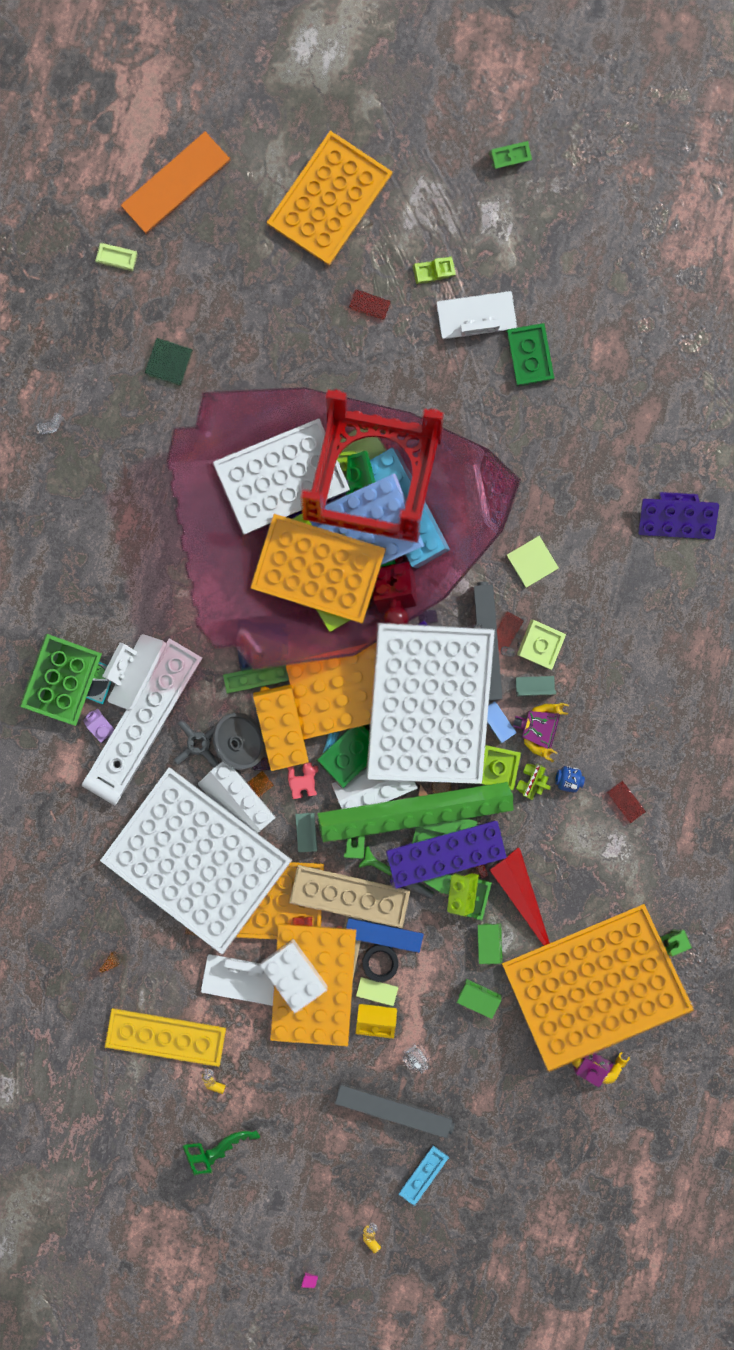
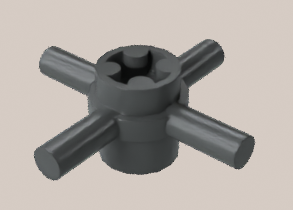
M184 719L179 721L177 724L189 738L187 740V748L174 758L175 762L179 765L191 754L203 755L213 768L220 764L209 751L210 739L213 737L215 726L205 734L201 732L194 733ZM196 739L203 740V747L201 749L194 747L193 744Z

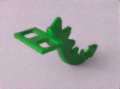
M257 1130L254 1132L240 1131L225 1137L215 1148L206 1150V1152H204L201 1143L183 1145V1150L193 1175L212 1173L210 1166L214 1164L216 1159L224 1158L226 1156L225 1151L233 1149L231 1144H238L239 1139L244 1141L248 1137L249 1140L259 1139L260 1134ZM197 1147L200 1154L191 1155L188 1148ZM194 1163H204L207 1170L197 1171Z

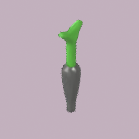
M369 846L365 848V859L360 862L359 868L374 866L392 878L390 867L377 860L370 851ZM420 882L404 886V888L430 899L434 894L433 891L426 888Z

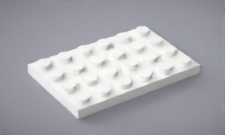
M320 419L306 423L213 462V466L243 535L270 524L274 514L287 517L302 510V491H311L325 436V430ZM338 461L335 465L327 499L350 490Z

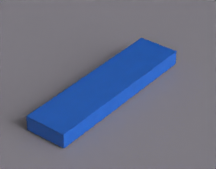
M348 918L346 924L347 929H356V940L420 953L424 935L421 932Z

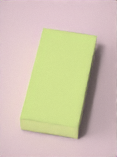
M100 243L96 263L133 271L138 253L137 251Z
M361 977L356 996L394 1006L398 986Z

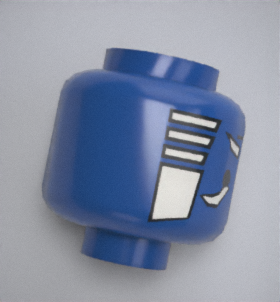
M563 766L561 770L558 769L555 778V784L558 785L560 790L571 793L577 792L579 787L583 788L585 777L582 776L579 768Z

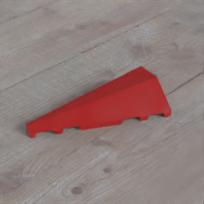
M518 847L506 856L507 858L492 866L489 871L542 945L545 946L550 944L521 850Z

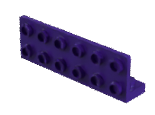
M491 821L386 851L392 874L390 882L391 886L395 889L507 858L498 821Z

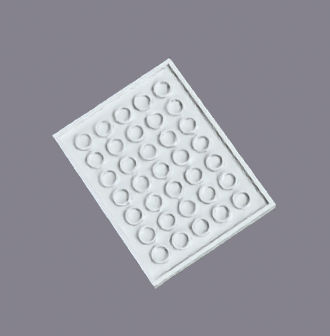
M378 623L367 779L482 784L494 629Z
M169 767L100 861L210 946L224 954L286 870L292 859Z

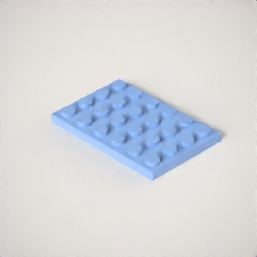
M392 474L327 504L325 509L399 524L401 509L405 510L406 499L396 474ZM311 522L312 526L386 548L381 565L424 547L421 536H419L418 543Z

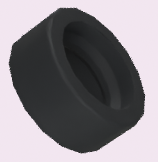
M384 945L370 947L362 959V968L365 975L370 980L376 982H385L392 979L399 967L395 951ZM384 952L390 956L392 966L387 973L378 975L371 971L369 960L374 953Z

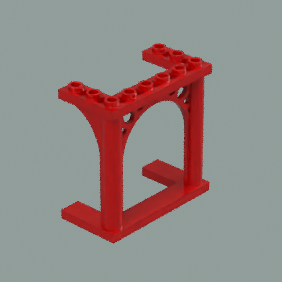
M327 390V427L311 491H302L303 520L418 543L420 521L437 445L441 444L444 412H440L437 409H424L422 425L416 422L407 423L396 418L387 419L376 414L366 415L360 411H347V393L341 390ZM347 426L354 427L357 431L356 435H348L345 428ZM360 429L368 430V431H367V432H361ZM340 435H342L343 438L346 439L345 442H340L342 440V437H340ZM397 436L404 437V440L398 439ZM369 437L384 438L400 446L409 457L412 465V480L405 510L401 509L399 524L325 509L337 459L342 451L351 443ZM411 439L419 440V444L414 448L406 446V443ZM417 452L418 457H414L412 454Z

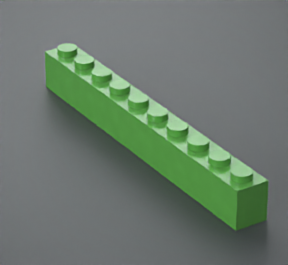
M508 782L321 812L318 813L319 830L322 841L328 842L513 811V794Z

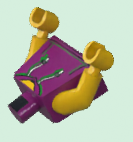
M565 703L536 706L527 713L526 719L515 716L513 727L523 730L521 738L524 739V744L533 754L545 757L550 762H554L550 755L552 753L558 754L551 748L560 714L568 715V713L562 710L564 706H569Z
M621 1052L614 1064L599 1054L593 1053L572 1062L578 1076L600 1087L602 1083H614L630 1057L627 1060H623L621 1058L623 1052Z

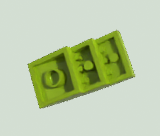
M485 745L482 784L491 785L508 782L510 789L514 790L521 753Z

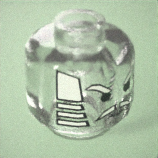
M413 1043L402 1052L404 1054L402 1061L410 1072L415 1073L419 1071L423 1073L429 1068L428 1063L431 1057L422 1045Z

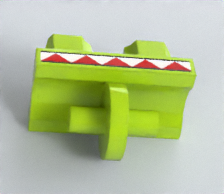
M526 764L523 773L531 776L528 783L520 780L516 789L523 796L533 800L535 793L541 795L544 789L550 790L551 786L546 784L549 777L544 776L546 768L539 764Z

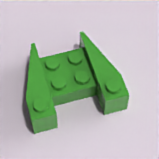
M460 819L418 826L415 828L412 843L477 826V821ZM447 874L423 882L437 891L449 895L452 875Z

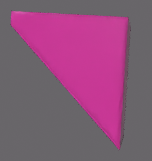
M305 1272L302 1287L315 1288L318 1276Z

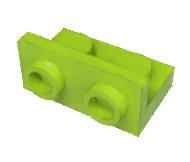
M471 873L466 876L452 875L447 912L461 916L474 912L478 874Z

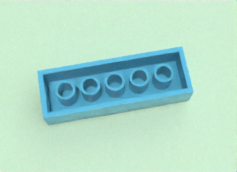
M392 447L370 460L375 482L396 474L407 502L412 475L400 452ZM426 502L424 503L420 521V536L424 547L406 554L411 566L417 569L450 551Z

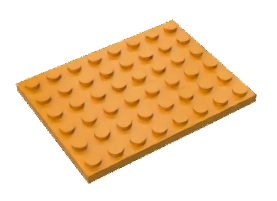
M645 904L502 963L548 1072L694 1011Z

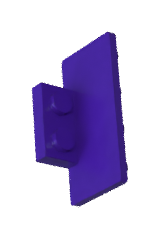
M660 492L659 499L644 498L642 500L638 533L639 535L714 539L719 503L700 502L698 494Z

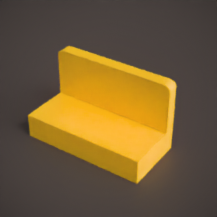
M359 1004L355 1034L394 1039L397 1009Z

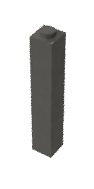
M477 582V586L473 587L476 628L495 630L489 701L502 700L493 584Z
M340 1083L335 1100L337 1105L447 1138L448 1134L453 1133L455 1123L452 1122V1116L345 1083Z

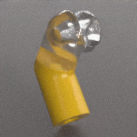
M206 1069L204 1074H202V1081L206 1088L223 1095L226 1085L215 1082L213 1077L214 1071Z
M370 1223L364 1228L363 1241L373 1253H376L381 1248L374 1239L378 1227L376 1224Z

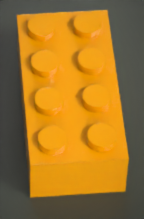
M291 684L253 693L271 771L308 763L307 750Z

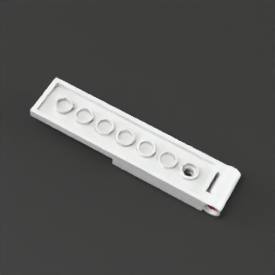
M170 638L168 639L164 651L159 657L133 710L125 711L83 781L82 787L114 806L118 803L203 659L202 657ZM116 761L121 763L119 768H116L114 765Z

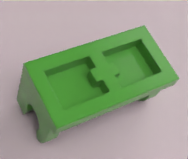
M528 141L489 151L493 162L492 167L495 169L532 160Z
M365 835L358 837V843L356 840L352 843V838H347V849H345L344 857L364 858Z
M478 879L474 912L466 915L467 917L483 919L492 882Z
M501 923L478 925L479 964H500L503 962Z
M672 929L670 933L660 937L662 941L668 940V946L665 949L669 956H675L692 948L684 930Z
M466 979L457 1000L458 1004L493 1019L501 1002V995Z

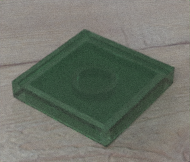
M156 338L145 375L181 386L193 349Z

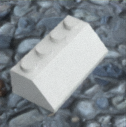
M223 761L198 783L207 796L256 833H259L276 818L237 770L228 766Z
M367 768L360 771L344 788H341L336 782L332 783L342 809L387 802L417 789L414 781L367 779Z

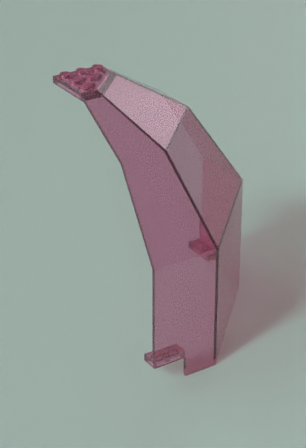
M305 387L203 392L195 427L174 428L166 462L167 468L172 471L173 476L170 485L173 498H177L178 508H175L177 523L182 526L183 535H180L182 551L186 552L188 562L185 563L187 579L192 581L193 590H190L192 606L196 607L198 617H195L196 627L214 649L235 646L253 670L355 656L377 642L378 623H384L385 613H379L374 602L373 592L363 623L350 620L329 632L315 608L251 588L270 526L268 524L243 535L213 466V462L316 419H320L326 431L327 392ZM347 397V411H360L366 415L376 414L382 418H396L402 422H416L422 425L423 418L411 412ZM347 426L345 431L348 433L355 428ZM445 428L442 429L441 444L437 445L425 502L450 551L418 569L412 567L415 574L417 606L405 608L409 621L444 600L503 532L521 481L488 448ZM397 436L398 439L404 440V437ZM380 438L387 450L393 447L400 452L412 475V465L405 451L396 443ZM411 439L406 443V446L414 448L419 444V440ZM417 452L412 454L414 457H418ZM404 555L402 563L409 562L406 555Z

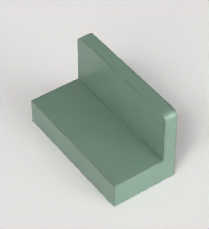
M554 676L515 678L516 697L556 695Z
M315 813L295 814L298 853L318 851Z

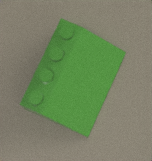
M45 634L19 706L76 726L102 653Z

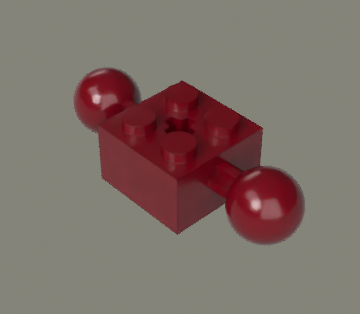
M404 555L395 559V564L380 567L373 589L374 602L379 613H385L384 623L407 625L409 616L405 608L417 606L415 574L410 562L402 563Z

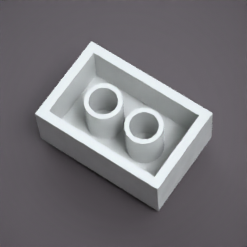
M294 939L264 959L260 964L294 1013L327 990V984Z

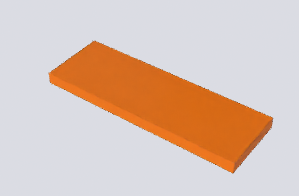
M205 131L124 201L121 207L142 231L147 234L231 160Z

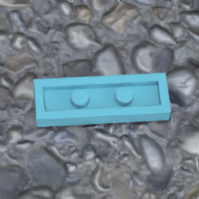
M432 1145L400 1190L399 1195L415 1206L449 1156Z

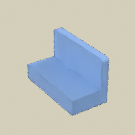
M493 702L488 706L487 725L501 744L517 732L497 703Z

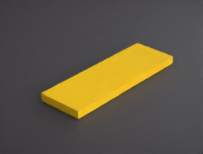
M112 1008L105 1047L220 1067L226 1027Z

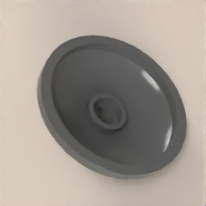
M231 713L217 722L213 731V744L218 756L224 763L232 768L244 770L257 765L261 761L265 753V744L261 728L256 721L245 714Z

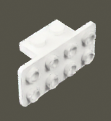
M142 634L134 649L119 643L102 676L115 684L108 698L109 703L129 711L133 710L151 673L155 669L159 657L166 646L164 641Z

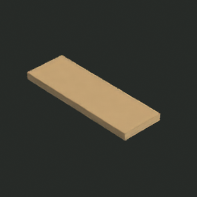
M297 865L289 903L403 928L410 890L395 889L385 884Z

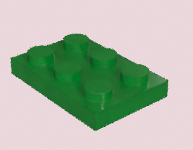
M545 323L507 329L516 386L554 380Z
M364 726L347 729L316 759L341 788H344L367 766L370 732Z

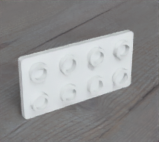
M511 291L437 302L442 339L517 328Z
M209 954L207 956L201 992L273 1006L274 984L260 966L261 963Z

